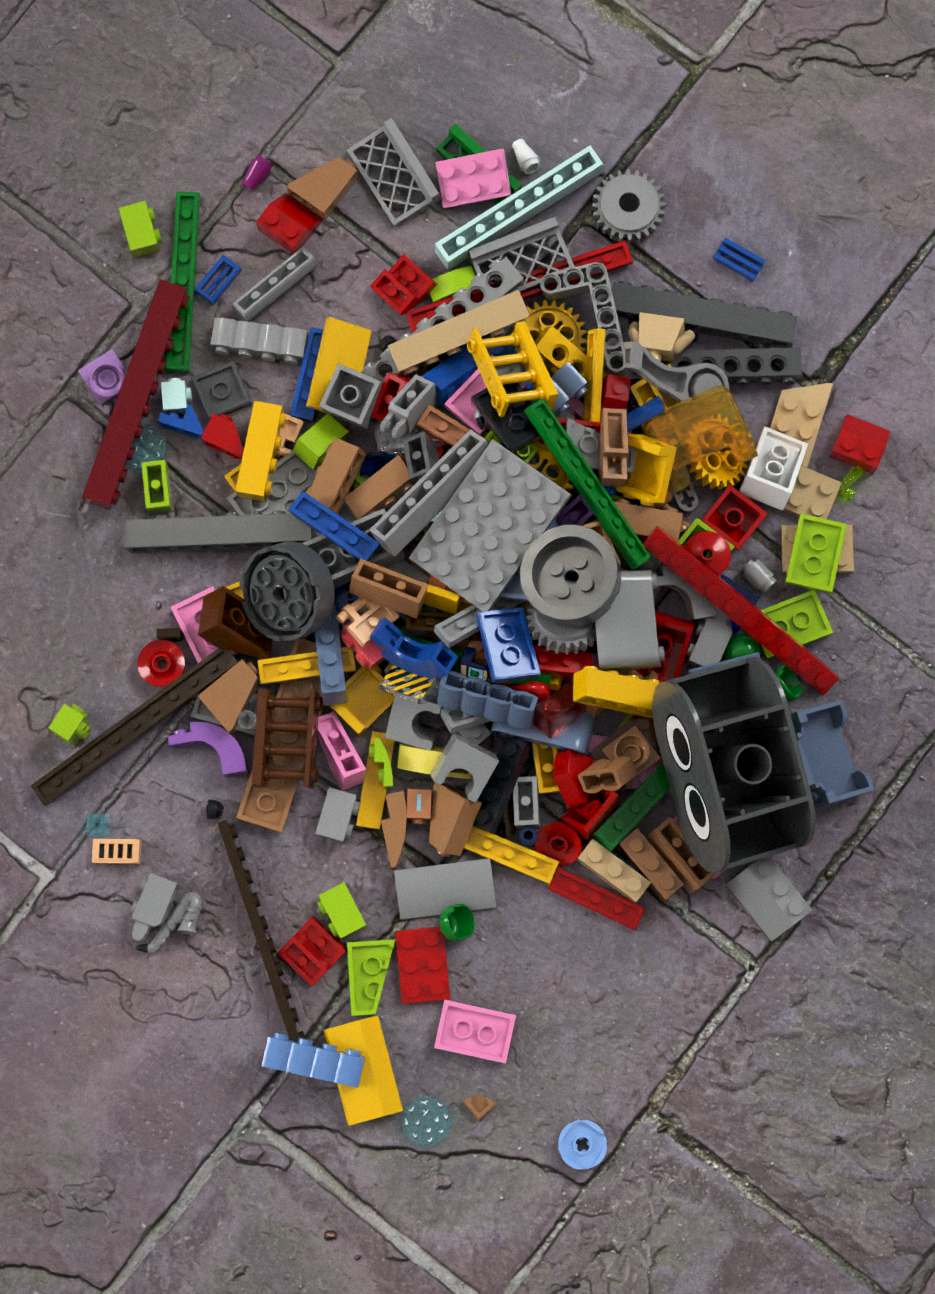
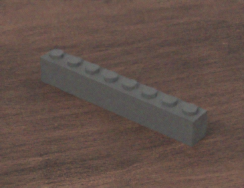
M627 281L613 282L612 294L618 318L639 321L640 312L684 318L685 330L688 325L690 330L700 329L699 333L779 348H791L793 344L798 316H793L791 312H771L766 307H756L755 309L746 307V304L740 302L728 304L723 303L724 301L718 298L707 300L702 299L696 294H687L686 296L669 289L664 291L655 290L654 287L649 285L637 287L632 286Z
M280 510L272 511V514L253 511L249 512L248 515L229 512L225 516L205 513L202 514V517L182 514L179 515V518L158 515L156 519L135 516L133 520H125V548L130 553L265 548L283 542L303 543L316 537V530L293 514H286L285 511Z

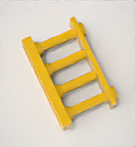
M525 321L516 322L513 333L510 336L482 339L478 329L473 328L470 338L467 340V349L474 357L491 396L492 406L497 409L499 416H505L509 403L530 400L539 401L542 398L549 408L553 409L558 392ZM512 345L516 348L518 354L490 357L486 348ZM520 363L526 370V372L498 376L495 366ZM529 381L534 388L531 391L506 394L503 385Z

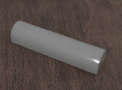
M301 247L232 304L233 308L244 321L252 320L319 265L318 261L307 249Z

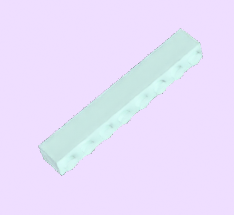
M588 146L435 243V253L449 271L469 258L468 250L501 238L602 174V161L592 147Z

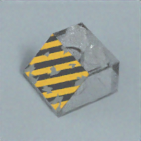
M393 664L380 683L379 689L417 704H424L437 700L442 677H421Z

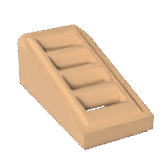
M93 839L92 863L140 865L142 841L139 839ZM100 844L104 845V858H99ZM109 845H114L113 858H109ZM119 845H123L122 858H118ZM128 845L132 846V858H127Z

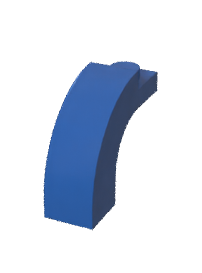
M386 617L379 620L369 637L383 649L381 655L395 666L421 677L439 678L448 675L458 658L442 641L428 645L410 639Z

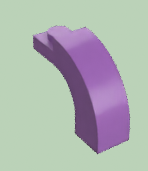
M190 722L191 732H187V729L174 731L173 735L168 736L171 748L204 744L215 749L219 754L222 773L225 778L249 774L246 758L240 745L231 734L217 725L206 722Z

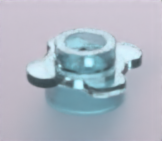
M89 813L86 816V835L89 837L94 835L108 836L109 815L106 813L101 815Z

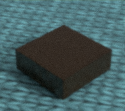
M181 628L156 629V637L158 640L182 641L183 632Z

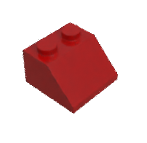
M285 193L267 206L256 223L258 231L291 254H294L304 246L323 219Z
M846 414L830 458L874 474L887 445L890 431Z
M729 485L701 521L735 546V549L739 550L757 530L768 513L733 486Z

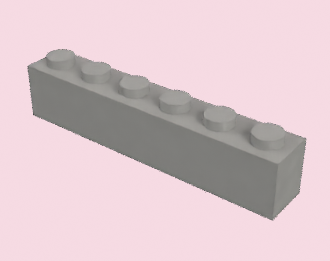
M470 429L369 529L376 541L380 543V546L395 557L446 506L489 445L488 442Z

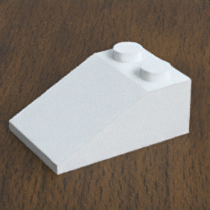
M764 426L739 492L744 496L783 511L792 493L808 444Z

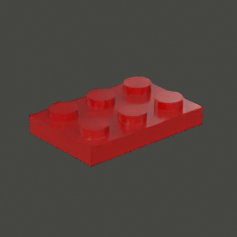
M440 926L395 931L402 1004L451 999L445 939L440 931Z

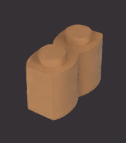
M622 756L612 761L607 759L597 760L581 772L578 778L584 792L597 793L602 789L607 791L620 789L636 776L637 772L632 759Z

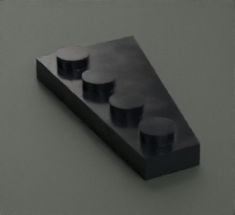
M510 736L507 738L496 755L499 762L477 799L482 804L473 826L495 835L532 745Z

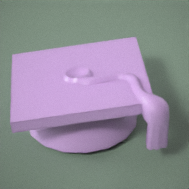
M113 349L78 370L99 405L120 392L127 372Z

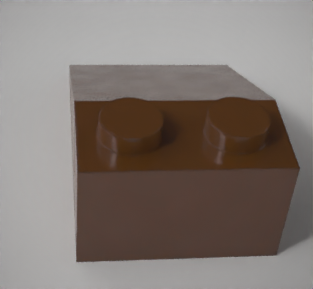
M225 586L204 596L198 630L200 637L216 647L260 659H270L272 639L260 633L250 622L242 605V602H245L243 598Z

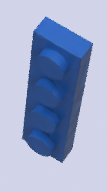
M314 327L310 329L290 411V416L312 423L316 410L306 407L324 331Z
M304 491L301 492L288 509L291 514L358 560L370 561L380 548L379 542Z

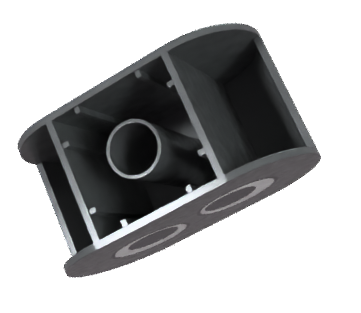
M750 657L659 683L655 688L652 702L654 729L679 825L685 841L697 862L706 871L718 873L732 867L808 845L815 833L816 816L814 803L787 699L777 676L769 665L757 657Z

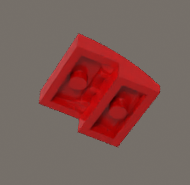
M403 254L389 271L384 269L370 287L402 316L421 302L434 289L437 283Z
M313 916L279 950L278 954L312 987L347 952V948Z

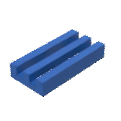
M727 238L723 240V243L713 257L715 261L752 282L765 263V260ZM725 247L730 248L731 250L737 252L738 254L744 256L745 258H747V259L753 261L754 263H756V264H758V265H755V264L751 263L750 261H748V260L744 259L743 257H741V256L735 254L734 252L728 250V249L725 248ZM723 253L729 256L738 263L743 264L746 267L752 269L754 272L751 273L747 271L746 269L724 258L723 256H721V254Z
M222 255L194 291L201 295L203 299L209 301L211 305H214L242 269ZM223 264H228L220 273V275L215 279V281L211 284V286L206 290V292H204L203 289L205 288V286L210 282V280L219 271ZM233 268L234 270L230 273V275L226 278V280L222 283V285L217 289V291H216V292L213 294V296L211 297V296H210L211 293L216 289V287L220 284V282L225 278V276H226V275L229 273V271Z
M659 396L627 414V432L664 412V404Z

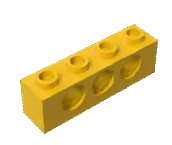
M553 326L546 327L534 342L543 362L551 368L550 373L554 375L569 361L577 366L578 372L585 379L587 356ZM555 348L560 352V359L558 361L552 356ZM603 371L604 378L606 375H608L605 371Z

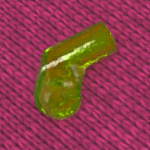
M855 466L843 479L839 495L843 496L846 501H850L856 494L851 487L864 475L862 468Z

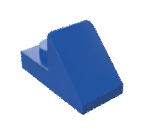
M190 403L187 406L183 419H181L180 415L173 412H168L167 414L160 413L158 423L160 427L201 440L204 431Z

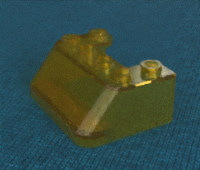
M715 386L670 406L664 412L642 424V431L645 436L677 447L668 485L671 495L685 489L689 485L690 475L686 465L729 446L733 457L740 462H745L758 456L749 428L732 394L724 386Z

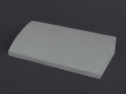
M490 858L394 871L400 920L441 915L444 909L456 904H465L471 911L496 908Z

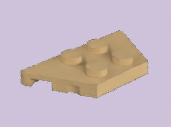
M832 383L782 390L770 429L808 444L801 466L806 468L809 464L832 389Z

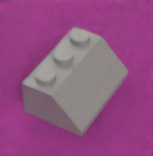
M770 856L756 860L726 884L771 942L812 911L811 907Z

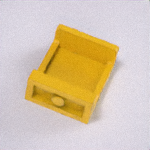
M627 434L628 445L636 448L634 473H627L625 485L623 487H616L615 490L622 492L625 498L640 499V503L643 505L654 506V503H665L677 447L645 435Z
M365 666L361 667L345 683L347 703L328 705L359 737L393 704L395 693L397 692L380 685L384 678L380 675L383 671L378 666H375L370 671Z

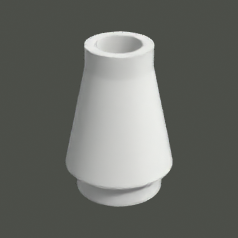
M519 139L512 144L520 171L527 175L536 172L541 166L538 155L526 144L524 139Z

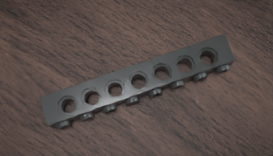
M801 348L683 350L680 354L675 355L672 361L661 360V363L665 365L670 363L671 367L676 368L681 365L687 366L695 363L717 365L724 371L728 378V383H735L737 386L749 385V382H759V385H771L773 382H782L784 385H791L799 381L802 376ZM620 360L612 363V368L615 369L623 366V362ZM778 363L782 366L783 370L774 371L771 368V364ZM731 364L735 367L736 371L729 373L724 369V366ZM756 364L759 367V371L752 372L748 369L747 365ZM629 369L623 376L631 378L630 386L642 379L640 375H634Z

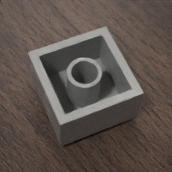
M338 363L319 407L331 415L367 430L373 418L371 414L383 383Z

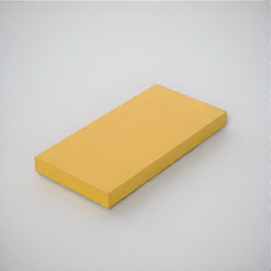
M332 317L326 318L306 407L327 413L319 405L338 363L362 373L372 330Z

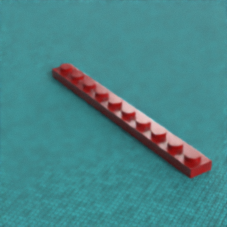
M625 240L571 258L575 267L599 262L606 267L607 272L633 264ZM563 260L554 263L552 267L563 270L569 266L567 261ZM539 268L533 270L531 276L540 279L546 274L547 269ZM596 272L592 275V277L601 275L602 273ZM577 277L569 280L570 285L580 282V279ZM493 283L490 286L498 288L500 284ZM550 283L546 286V289L552 291L555 290L558 285L556 283ZM539 285L520 294L523 300L543 293ZM474 292L471 295V300L475 303L481 302L484 298L481 292ZM450 297L405 313L411 332L413 333L418 329L416 325L426 317L428 319L436 314L434 312L435 309L442 303L449 304L454 298ZM461 306L456 307L453 310V316L456 317L465 313V308Z
M658 525L642 542L651 554L823 696L840 679L838 674Z

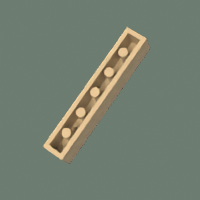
M516 290L388 345V349L398 372L403 370L404 374L417 370L416 364L423 361L428 365L438 361V355L447 352L448 356L461 351L460 346L467 343L473 328L478 329L481 338L489 333L491 337L505 332L503 329L505 326L512 324L514 328L516 322L525 321L527 323L525 318L530 315L520 291Z

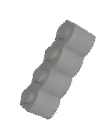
M215 318L210 345L215 350V353L220 355H229V352H235L243 358L261 356V359L273 362L275 359H283L287 364L297 365L298 362H303L308 332L299 328Z

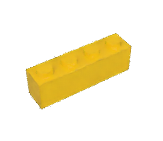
M254 401L236 486L237 497L265 502L266 496L271 495L273 482L270 481L271 472H276L277 459H274L276 450L280 451L282 437L279 436L280 428H285L287 414H283V407L280 405Z
M585 666L582 670L574 673L573 702L653 718V694L659 684V680H642L637 675L624 676L619 675L617 671H601L595 666Z

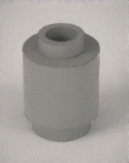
M751 559L742 568L744 571L742 577L757 592L761 591L765 594L777 581L773 577L774 574L759 559L755 562Z

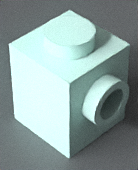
M170 378L167 382H161L164 413L185 414L188 402L192 401L191 387L187 388L185 380L181 381L179 378Z

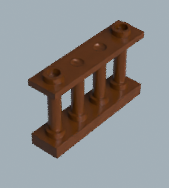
M258 688L252 785L267 787V781H270V779L304 780L306 788L314 789V783L318 781V769H315L318 714L323 708V699L317 691L310 690V699L276 698L269 689ZM275 707L309 708L308 723L274 722L271 719L272 710ZM274 731L307 732V746H274L270 743V734H273ZM272 755L306 756L305 771L271 769L268 767L269 757H272Z

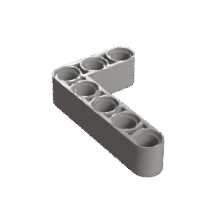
M595 262L544 275L540 281V286L544 297L549 300H557L590 292L598 328L605 329L604 356L609 374L623 377L628 369L623 368V366L619 369L611 367V364L616 360L623 362V339L606 267L602 263ZM596 272L604 274L599 280L591 278ZM574 277L580 279L577 285L569 284V280ZM550 283L558 285L553 291L547 290L546 286ZM601 294L609 296L604 302L596 300ZM606 316L613 318L610 324H603L601 320ZM611 338L618 340V344L615 346H608L606 342Z

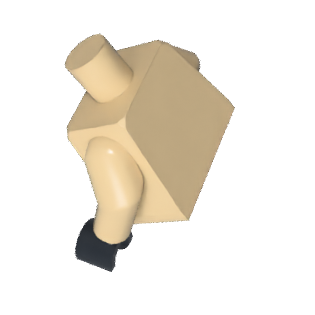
M640 312L638 322H632L631 319H628V335L630 340L645 347L659 362L661 360L672 361L674 356L680 354L691 342L698 341L700 329L693 331L687 325L685 331L684 318Z

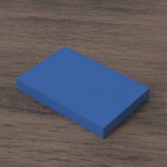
M518 607L478 612L476 619L492 682L539 677L541 673L524 608Z

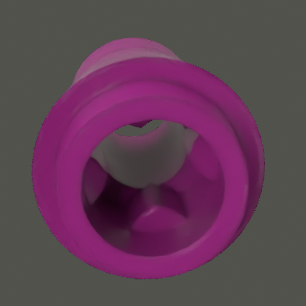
M259 155L255 159L252 158L242 184L253 191L271 173L270 169L273 165Z

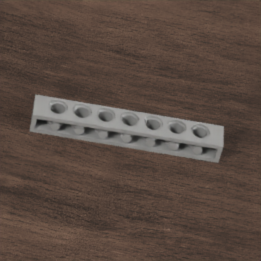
M507 257L502 260L498 258L489 265L490 270L484 275L482 273L476 275L471 280V286L466 290L464 288L459 289L452 296L454 299L449 304L442 303L435 309L434 312L436 314L430 319L426 317L416 325L418 328L412 334L407 332L399 340L435 326L439 321L453 318V310L458 306L465 308L467 312L505 296L524 283V278ZM491 278H501L502 284L498 288L491 287L489 285ZM474 292H481L484 298L481 302L475 303L471 300V295ZM388 348L380 354L381 359L375 364L371 362L362 369L363 374L382 383L385 377L380 375V370L384 366H391L393 369L392 373L404 374L403 370L398 372ZM421 362V363H419V364H416L417 368H418L423 362Z

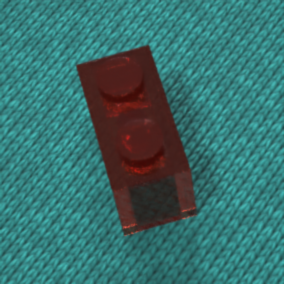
M567 682L535 707L533 725L550 739L585 713L586 704L573 702V683Z

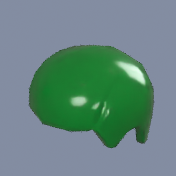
M736 634L729 639L724 655L725 659L729 660L759 652L761 658L762 651L760 644L752 636Z
M786 664L775 669L773 672L784 690L787 702L799 698L803 689L795 672Z
M456 904L442 911L439 924L440 931L446 939L457 942L473 935L475 927L474 915L468 906Z

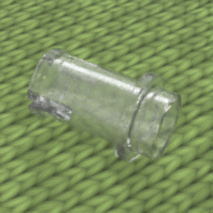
M249 710L242 711L238 716L239 726L243 729L255 730L256 715Z

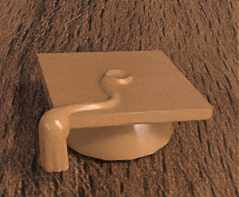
M636 725L602 749L608 760L612 761L622 756L632 759L637 775L624 785L625 787H630L634 778L661 759Z

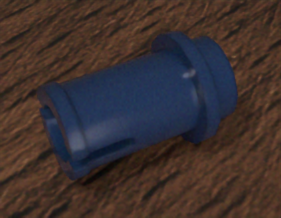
M530 826L524 827L519 833L520 842L526 846L535 844L538 839L537 831ZM531 834L533 838L531 840H526L524 838V835Z

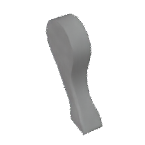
M623 342V368L636 372L653 387L671 396L679 406L688 412L695 414L715 413L723 407L728 399V378L717 365L695 363L678 368L670 367L659 362L645 347L637 342Z

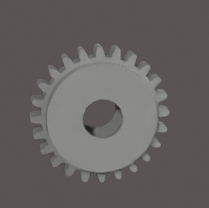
M627 169L626 175H622L619 170L617 171V177L609 174V182L604 179L602 180V187L597 186V194L593 195V201L596 203L592 204V210L596 211L593 213V218H599L597 227L604 226L603 234L609 231L611 232V239L616 235L619 236V242L623 238H627L628 243H631L634 237L637 242H640L641 235L646 239L649 238V230L653 233L656 232L655 225H661L662 220L660 218H664L665 214L662 209H665L666 203L660 202L664 200V194H658L661 187L660 185L654 187V178L648 181V174L645 173L640 177L639 171L636 170L635 174L631 175L630 170ZM630 200L636 203L638 209L634 212H625L621 209L620 203Z
M529 603L526 619L528 629L532 633L531 638L532 640L537 639L538 645L545 646L547 651L553 650L556 654L564 652L565 655H568L569 652L578 654V650L586 651L587 645L592 647L594 641H597L595 621L577 627L559 626L541 617Z

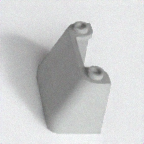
M652 570L621 571L619 594L610 606L611 608L595 621L600 670L625 671L661 667V661H665L664 646L659 647L657 639L653 594L654 589H658L657 574L653 575Z

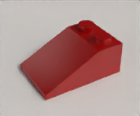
M655 611L657 639L659 647L664 646L665 661H661V667L635 670L643 677H646L654 670L658 675L659 683L679 678L695 622Z
M604 789L597 793H589L586 805L575 808L569 807L560 819L575 829L581 838L588 841L594 837L593 834L600 828L601 824L608 820L615 812V808L619 804V795L614 791Z

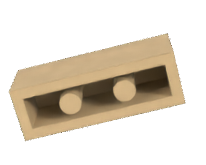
M594 839L590 841L577 859L579 863L633 903L638 901L651 883Z

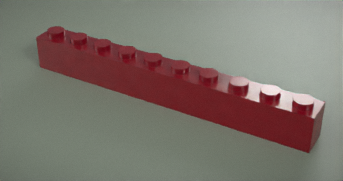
M159 279L82 496L83 502L107 510H111L112 505H117L121 494L118 491L120 482L125 483L128 475V470L125 469L127 462H132L136 452V448L133 445L136 439L140 440L144 429V426H141L143 417L147 418L151 410V404H148L151 395L155 396L159 383L156 380L159 374L163 375L167 364V361H164L166 352L170 353L174 344V339H171L173 332H178L182 318L179 317L182 309L186 310L190 297L187 296V289L185 287Z

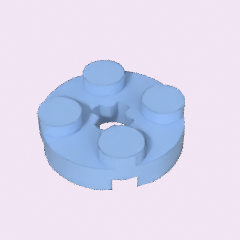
M576 1120L566 1125L561 1131L558 1139V1150L564 1162L575 1169H589L597 1166L603 1160L607 1151V1140L603 1130L594 1122ZM586 1138L589 1149H582L581 1152L578 1151L577 1139L583 1140Z

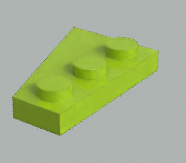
M396 939L347 942L351 1016L376 1014Z

